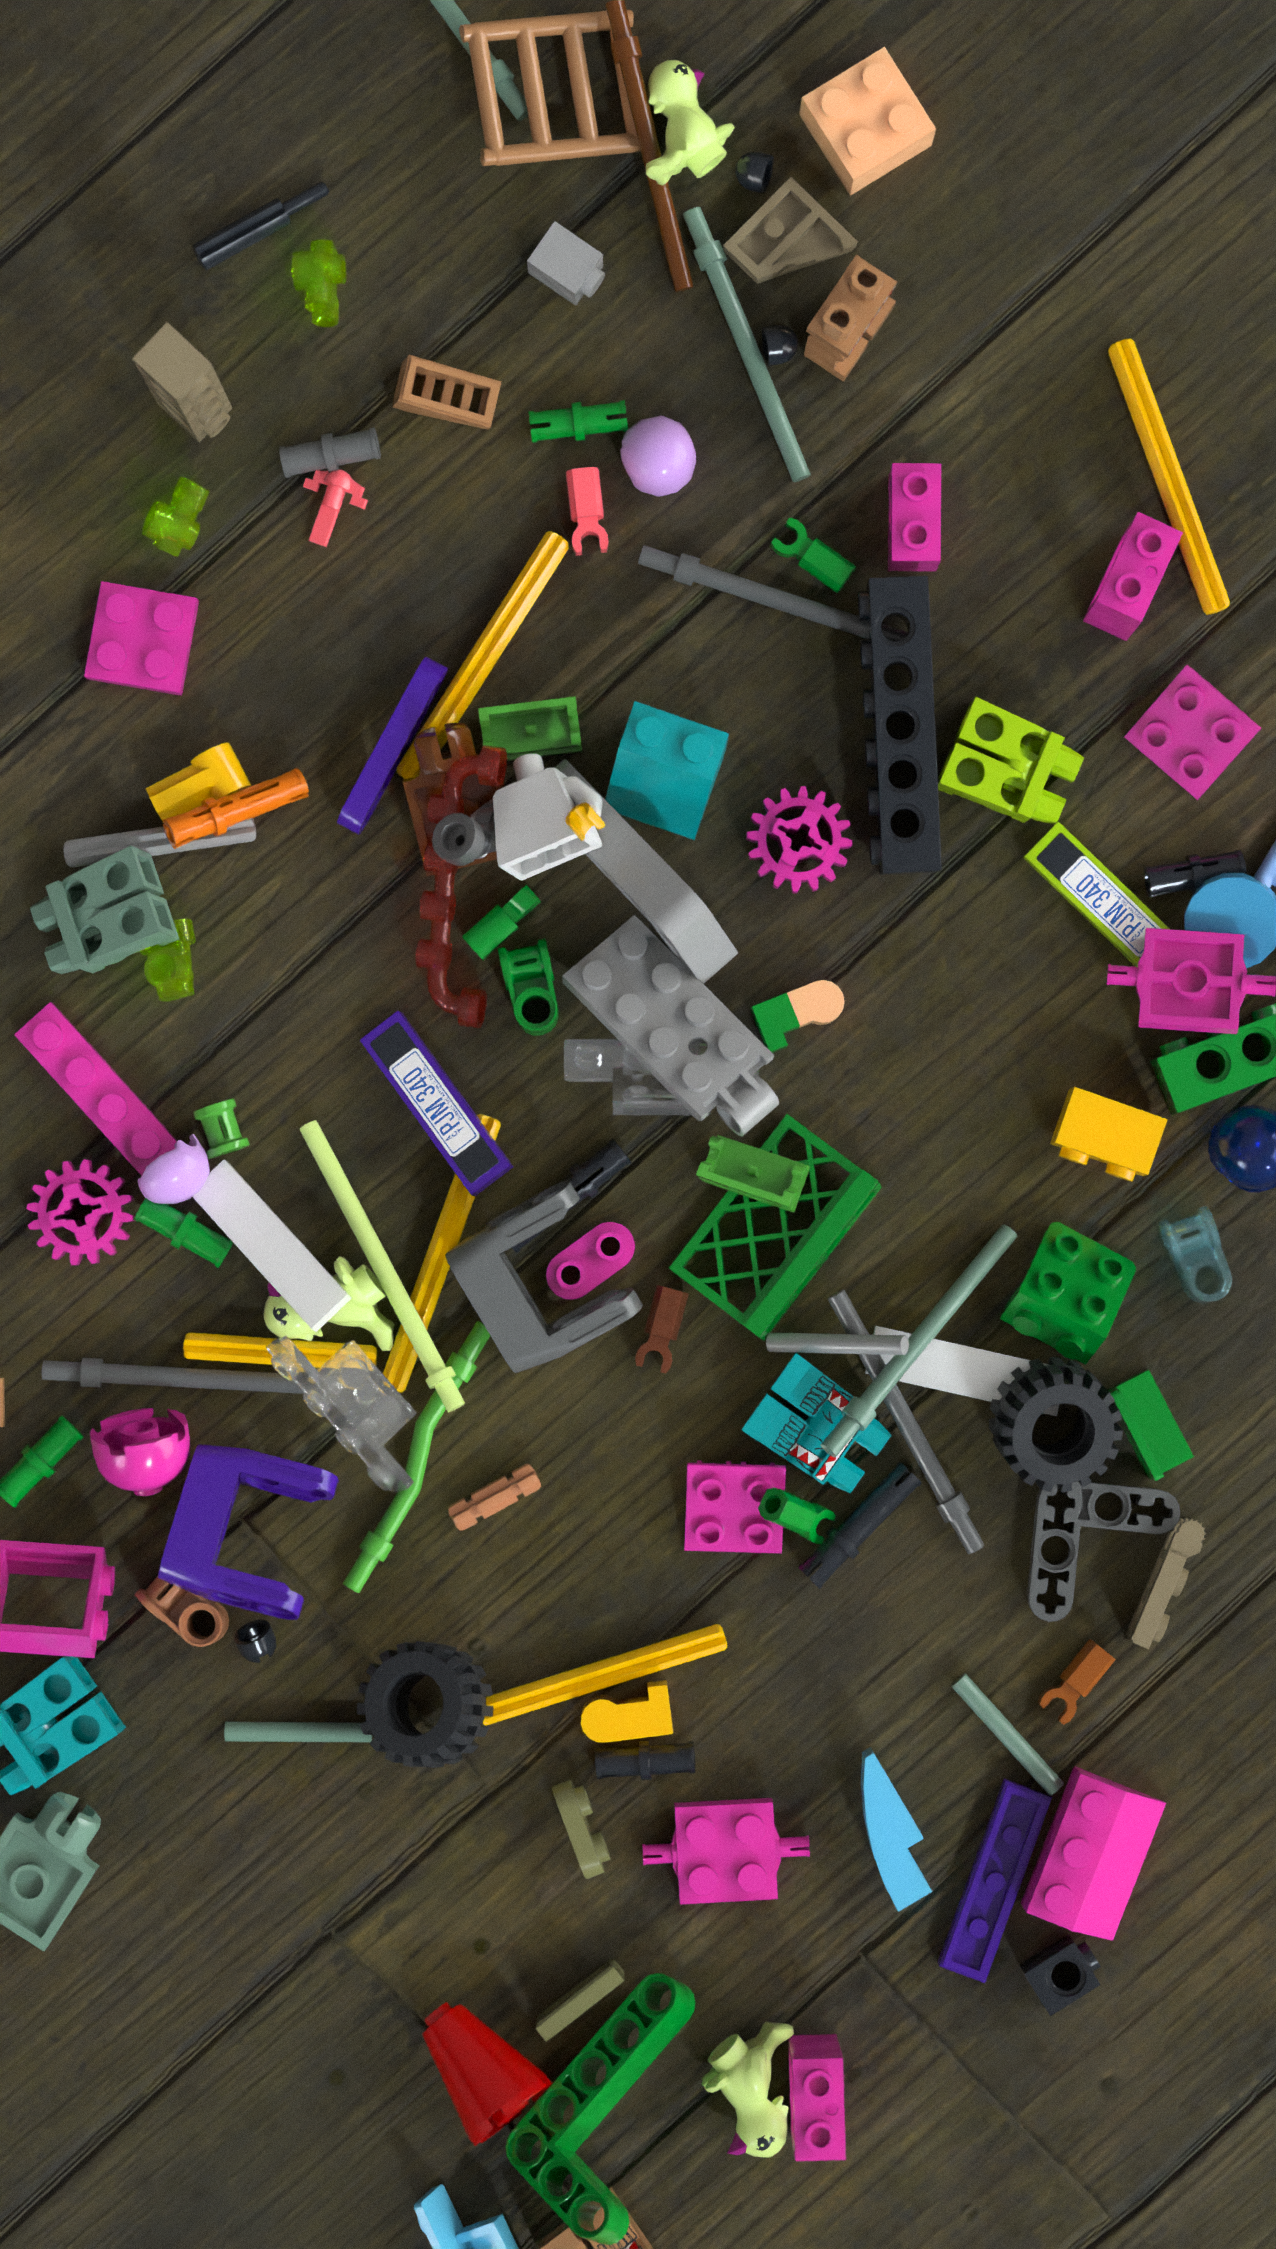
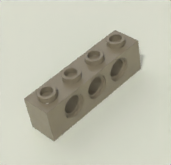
M167 322L132 359L157 404L200 443L206 435L212 438L227 425L230 420V415L227 413L232 409V406L212 364Z

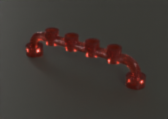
M484 745L480 755H468L455 761L446 772L442 785V794L432 793L430 796L427 810L428 822L438 824L444 817L452 813L463 814L462 785L464 780L470 775L478 774L480 785L501 787L507 768L506 749L504 747ZM428 842L424 852L423 865L425 871L435 872L434 891L425 890L422 894L420 918L432 920L430 939L421 938L418 942L416 965L417 967L428 968V992L436 1005L445 1012L457 1015L459 1026L481 1028L486 1014V991L464 987L461 995L457 996L449 990L446 982L447 970L452 957V945L449 941L451 922L456 908V897L453 892L458 866L439 857L434 851L432 842Z

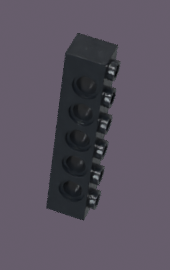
M928 576L869 578L866 583V591H858L859 621H868L869 640L860 641V657L862 670L870 669L871 689H863L864 719H873V738H865L866 767H875L876 787H867L868 815L877 816L878 835L870 836L869 838L871 865H879L880 875L942 871ZM892 616L902 619L908 630L906 638L899 642L886 639L881 631V623L884 619ZM892 665L902 666L909 674V686L901 691L890 689L883 679L884 670ZM893 714L905 715L912 724L910 737L904 740L892 738L886 730V720L889 716ZM903 762L912 768L914 782L911 787L899 789L890 783L888 770L892 764ZM907 811L914 816L917 827L911 837L901 838L893 833L890 820L895 812Z

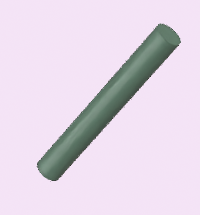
M964 1673L953 1682L951 1687L1047 1794L1051 1796L1063 1786L1064 1782L968 1675Z
M225 1722L224 1729L225 1741L371 1742L373 1735H364L360 1726L362 1723Z

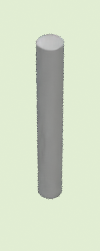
M769 1333L766 1339V1346L769 1352L906 1355L909 1342L906 1335Z

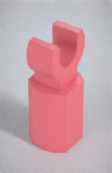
M585 467L568 470L566 472L571 521L578 523V527L572 536L573 551L576 556L582 555V539L585 536L594 535L599 539L601 553H606L609 546L608 534L598 524V520L604 518L599 469L596 467Z

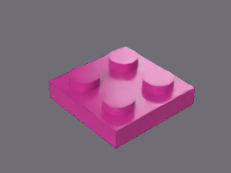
M101 581L84 677L88 680L182 696L199 600L195 597Z

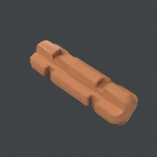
M524 1464L511 1471L513 1476L509 1479L504 1475L471 1493L472 1499L466 1501L465 1498H462L448 1507V1512L455 1526L460 1531L465 1530L478 1523L477 1517L482 1515L486 1519L519 1501L517 1496L521 1493L526 1497L539 1490L541 1487L540 1479L530 1464Z

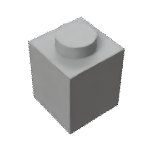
M555 221L527 260L528 273L575 306L583 295L590 298L605 277V273L601 271L603 268V254Z

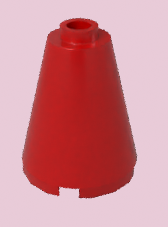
M446 2002L424 2020L428 2028L423 2032L422 2036L466 2134L474 2146H477L480 2142H485L522 2113L521 2111L530 2103L528 2101L530 2098L533 2102L537 2101L553 2084L543 2071L462 2004L451 2008L448 2002Z

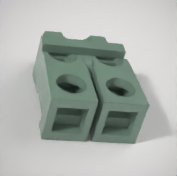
M131 845L71 874L62 882L57 880L46 885L48 896L30 907L34 923L40 931L48 933L56 928L60 929L63 940L46 947L44 952L51 971L59 974L79 969L93 974L104 969L105 966L117 963L127 956L153 945L164 946L179 940L167 900L159 897L164 892L151 854Z

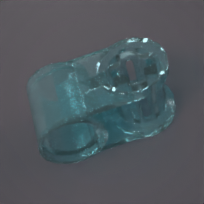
M1201 1207L1198 1209V1214L1170 1223L1168 1220L1161 1221L1159 1226L1164 1244L1171 1260L1175 1264L1186 1295L1199 1303L1218 1301L1226 1296L1231 1288L1232 1276L1221 1247V1240L1215 1221L1208 1207ZM1199 1230V1234L1181 1239V1235ZM1202 1267L1211 1268L1218 1276V1288L1212 1294L1202 1293L1195 1284L1196 1273Z

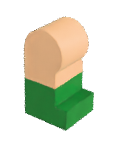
M821 980L752 1006L750 1010L764 1045L773 1053L788 1046L784 1036L785 1033L810 1023L825 1025L836 1020L843 1010L845 1001L842 991L836 984L831 981Z

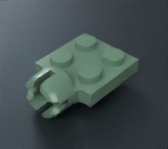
M57 1792L52 1795L35 1819L26 1818L17 1812L0 1837V1924L42 1951L48 1948L100 1866L89 1858L87 1847L100 1828L101 1818L87 1804L82 1813L79 1812L73 1823L67 1821L66 1819L79 1798L64 1792Z

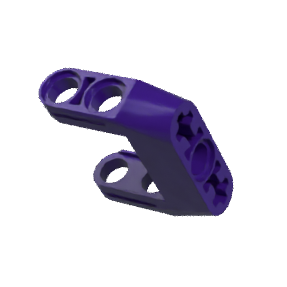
M198 1444L162 1556L158 1578L208 1600L276 1618L297 1620L303 1606V1596L290 1590L285 1583L216 1565L240 1484L312 1503L318 1500H332L339 1481L338 1477L318 1467L250 1449Z

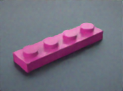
M52 1002L47 1004L14 1034L141 1176L151 1162L160 1155L174 1150V1145L177 1141L175 1137Z

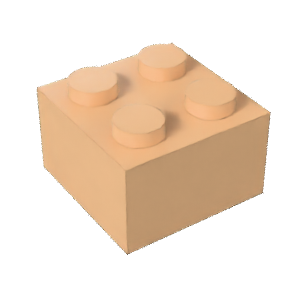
M885 47L811 91L801 99L800 117L850 196L932 146L936 128Z

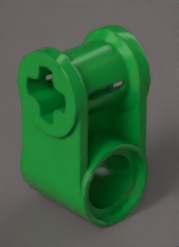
M538 939L537 945L510 951L505 947L498 948L506 989L510 993L514 1015L519 1027L533 1036H542L551 1032L558 1022L559 1008L553 986L554 975L546 939ZM532 1000L545 1001L550 1006L549 1017L539 1024L528 1022L523 1017V1010L528 1002Z

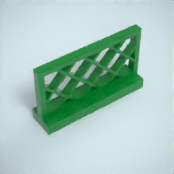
M788 1114L785 1115L760 1149L779 1155L778 1144L790 1129L805 1140L808 1160L797 1162L810 1166L812 1194L800 1195L798 1203L813 1201L815 1220L808 1229L789 1231L786 1210L779 1208L782 1233L755 1236L751 1209L771 1207L772 1205L761 1201L750 1202V1198L743 1196L744 1203L732 1205L740 1194L727 1191L669 1267L676 1275L763 1341L767 1339L768 1334L773 1331L882 1188L878 1180L860 1169ZM812 1146L827 1157L814 1159ZM836 1163L850 1174L838 1190L818 1193L815 1166ZM831 1198L821 1211L819 1200ZM745 1210L748 1237L721 1241L719 1221L729 1212ZM713 1231L714 1242L703 1244V1242L706 1240L709 1234ZM802 1237L791 1251L790 1238ZM783 1239L786 1258L779 1268L759 1270L756 1243ZM749 1244L753 1271L725 1275L722 1248ZM715 1249L719 1276L698 1279L684 1268L697 1251ZM772 1276L762 1289L760 1277ZM754 1278L756 1298L746 1311L742 1313L729 1303L726 1282ZM720 1283L721 1296L707 1285Z

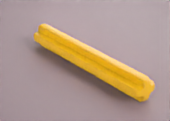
M187 1333L183 1346L184 1357L197 1360L367 1372L375 1370L377 1364V1348L373 1345Z

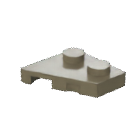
M790 177L723 245V250L758 284L849 253L855 249L858 241Z

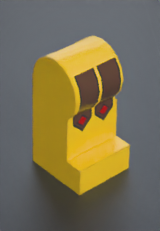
M667 1680L647 1682L649 1696L616 1700L606 1695L591 1698L582 1709L581 1726L583 1732L588 1738L604 1743L673 1734Z

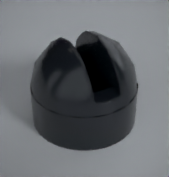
M748 152L741 156L735 167V174L741 186L749 191L764 194L772 176L774 157L773 155L761 152Z
M784 325L762 327V346L767 366L779 365L790 361L796 354L798 347V338L794 331Z
M266 1620L251 1621L239 1628L234 1635V1642L240 1654L250 1662L260 1663V1657L266 1654L272 1657L275 1652L276 1636L270 1623Z

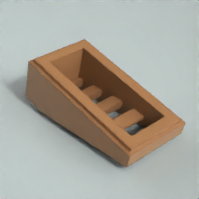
M408 355L400 368L392 407L414 414L489 430L493 421L501 381ZM416 375L424 377L420 397L412 395ZM435 380L444 381L439 402L431 400ZM455 384L463 386L458 408L450 406ZM474 388L482 390L477 413L469 411Z

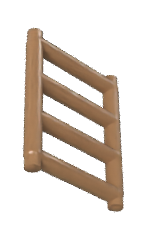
M630 9L627 10L630 27H633L634 16ZM607 11L475 22L473 24L460 25L459 33L463 43L468 42L486 147L481 148L480 152L482 166H502L641 151L620 64H615L626 133L603 136L598 134L582 33L609 31L611 42H613L614 39ZM563 35L579 138L552 140L535 37ZM516 39L532 142L505 145L488 41Z

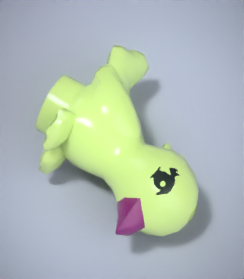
M667 60L657 65L649 77L647 87L648 103L653 106V113H661L668 118L665 132L666 151L663 156L646 164V175L650 179L656 180L657 184L662 186L668 182L672 175L680 173L685 167H689L697 178H701L709 173L726 156L727 152L722 146L735 128L732 123L722 124L716 128L712 119L699 107L697 100V90L705 73L698 69L691 70L688 65L678 60Z
M339 1256L334 1262L336 1274L332 1277L352 1299L327 1322L340 1326L362 1327L373 1334L382 1351H390L393 1347L394 1323L383 1316L378 1310L376 1303L386 1296L378 1278L364 1264L354 1271L349 1262L344 1257ZM270 1282L268 1283L269 1297L265 1303L263 1316L266 1326L271 1332L279 1337L299 1338L307 1341H312L313 1335L323 1336L321 1328L317 1332L312 1330Z
M765 2022L756 2038L749 2039L746 2042L738 2034L731 2035L722 2041L708 2058V2062L713 2068L702 2077V2085L707 2092L711 2093L721 2089L723 2095L735 2108L737 2114L736 2132L727 2152L728 2154L737 2156L747 2153L754 2157L769 2158L778 2153L786 2142L789 2107L782 2105L784 2098L782 2095L776 2097L772 2102L767 2099L771 2081V2058L778 2045L788 2040L794 2034L793 2026L789 2024Z

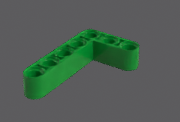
M654 1973L648 1975L636 1986L511 2131L506 2142V2155L510 2163L567 2226L578 2236L600 2244H615L625 2236L629 2227L628 2211L575 2152L691 2018L695 2009L693 1992L685 1984L665 1974ZM671 1990V2001L666 2008L661 2010V1998L664 1993ZM638 2027V2039L629 2048L628 2037L631 2031ZM606 2065L605 2078L599 2085H596V2073L599 2068ZM573 2102V2115L570 2120L564 2123V2110ZM538 2140H540V2153L538 2157L532 2161V2147ZM571 2173L572 2186L563 2195V2181ZM603 2208V2223L595 2230L594 2216L599 2209Z

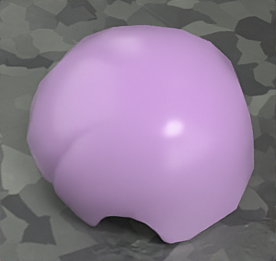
M664 416L641 419L626 431L622 440L623 447L620 449L621 460L635 488L641 492L659 497L678 492L691 480L696 465V453L689 433L679 422Z
M194 1134L189 1136V1145L181 1140L176 1141L174 1150L160 1155L146 1167L141 1178L138 1179V1185L142 1194L151 1202L176 1204L190 1199L203 1187L210 1174L209 1163L205 1150Z

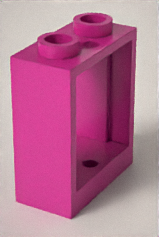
M1137 512L1120 539L1083 621L1127 641L1142 622L1183 532Z
M0 1540L1 1652L95 1658L97 1640L105 1641L108 1629V1611L102 1610L104 1596H112L115 1584V1567L108 1566L104 1547ZM24 1574L90 1579L82 1629L1 1624L9 1575Z
M837 2034L793 2035L788 2039L790 2134L795 2161L846 2160L843 2056Z

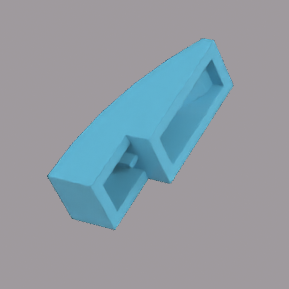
M869 1747L862 1752L861 1792L863 1815L870 1847L878 1870L899 1912L932 1892L927 1880L908 1850L909 1847L924 1838L873 1750Z

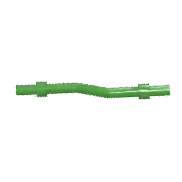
M479 1321L475 1323L457 1354L452 1352L445 1364L446 1367L452 1366L456 1374L452 1379L457 1389H459L463 1381L468 1383L477 1368L474 1362L490 1337L484 1324ZM436 1390L415 1423L403 1484L374 1532L368 1531L359 1546L362 1552L343 1582L345 1586L357 1593H360L378 1561L384 1562L394 1546L390 1541L421 1491L433 1431L446 1410Z

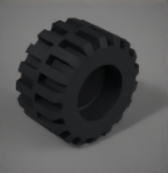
M1049 1357L1048 1365L1045 1366L1039 1358L1029 1361V1370L1023 1372L1020 1367H1017L1011 1372L1015 1379L1010 1384L1002 1381L997 1388L1002 1397L1000 1400L992 1399L990 1410L995 1415V1418L989 1419V1429L995 1436L992 1440L1015 1474L1018 1473L1021 1479L1032 1486L1036 1482L1041 1490L1049 1492L1052 1491L1054 1484L1057 1485L1061 1492L1072 1491V1483L1077 1481L1084 1487L1092 1483L1089 1475L1096 1471L1101 1476L1108 1469L1103 1463L1107 1457L1115 1459L1119 1451L1113 1444V1440H1122L1123 1429L1117 1424V1421L1122 1420L1120 1410L1113 1403L1115 1400L1109 1391L1088 1369L1084 1370L1079 1363L1069 1360L1065 1364L1059 1357ZM1064 1403L1078 1406L1077 1423L1065 1439L1050 1445L1032 1442L1034 1424L1046 1409Z
M421 1641L401 1643L397 1645V1650L387 1649L380 1654L379 1657L382 1664L371 1663L366 1671L371 1676L369 1683L361 1682L358 1693L365 1694V1702L357 1703V1714L365 1715L367 1720L360 1724L363 1734L374 1735L375 1737L369 1743L376 1752H386L384 1758L393 1763H403V1766L430 1768L444 1767V1764H456L463 1760L462 1753L472 1754L479 1747L474 1740L475 1737H485L490 1728L484 1725L483 1721L485 1716H493L494 1707L486 1705L485 1697L493 1695L491 1685L481 1683L480 1680L486 1676V1673L481 1666L471 1665L474 1659L466 1652L456 1651L457 1647ZM429 1675L441 1689L443 1710L437 1724L430 1731L422 1734L411 1722L408 1713V1700L414 1686L422 1678Z

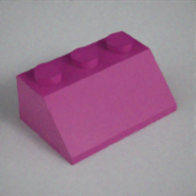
M1074 1766L1021 1900V1905L1026 1913L1074 1932L1113 1941L1166 1803Z

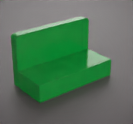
M1148 1369L1107 1389L1115 1400L1113 1403L1120 1410L1122 1420L1119 1423L1149 1479L1157 1481L1164 1477V1472L1194 1457Z

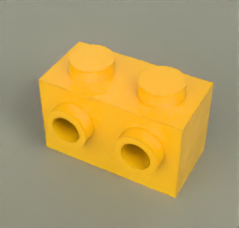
M1073 1087L1068 1091L1050 1144L1061 1148L1059 1156L1064 1159L1087 1165L1089 1158L1107 1164L1105 1173L1133 1182L1135 1174L1140 1176L1149 1175L1168 1119Z

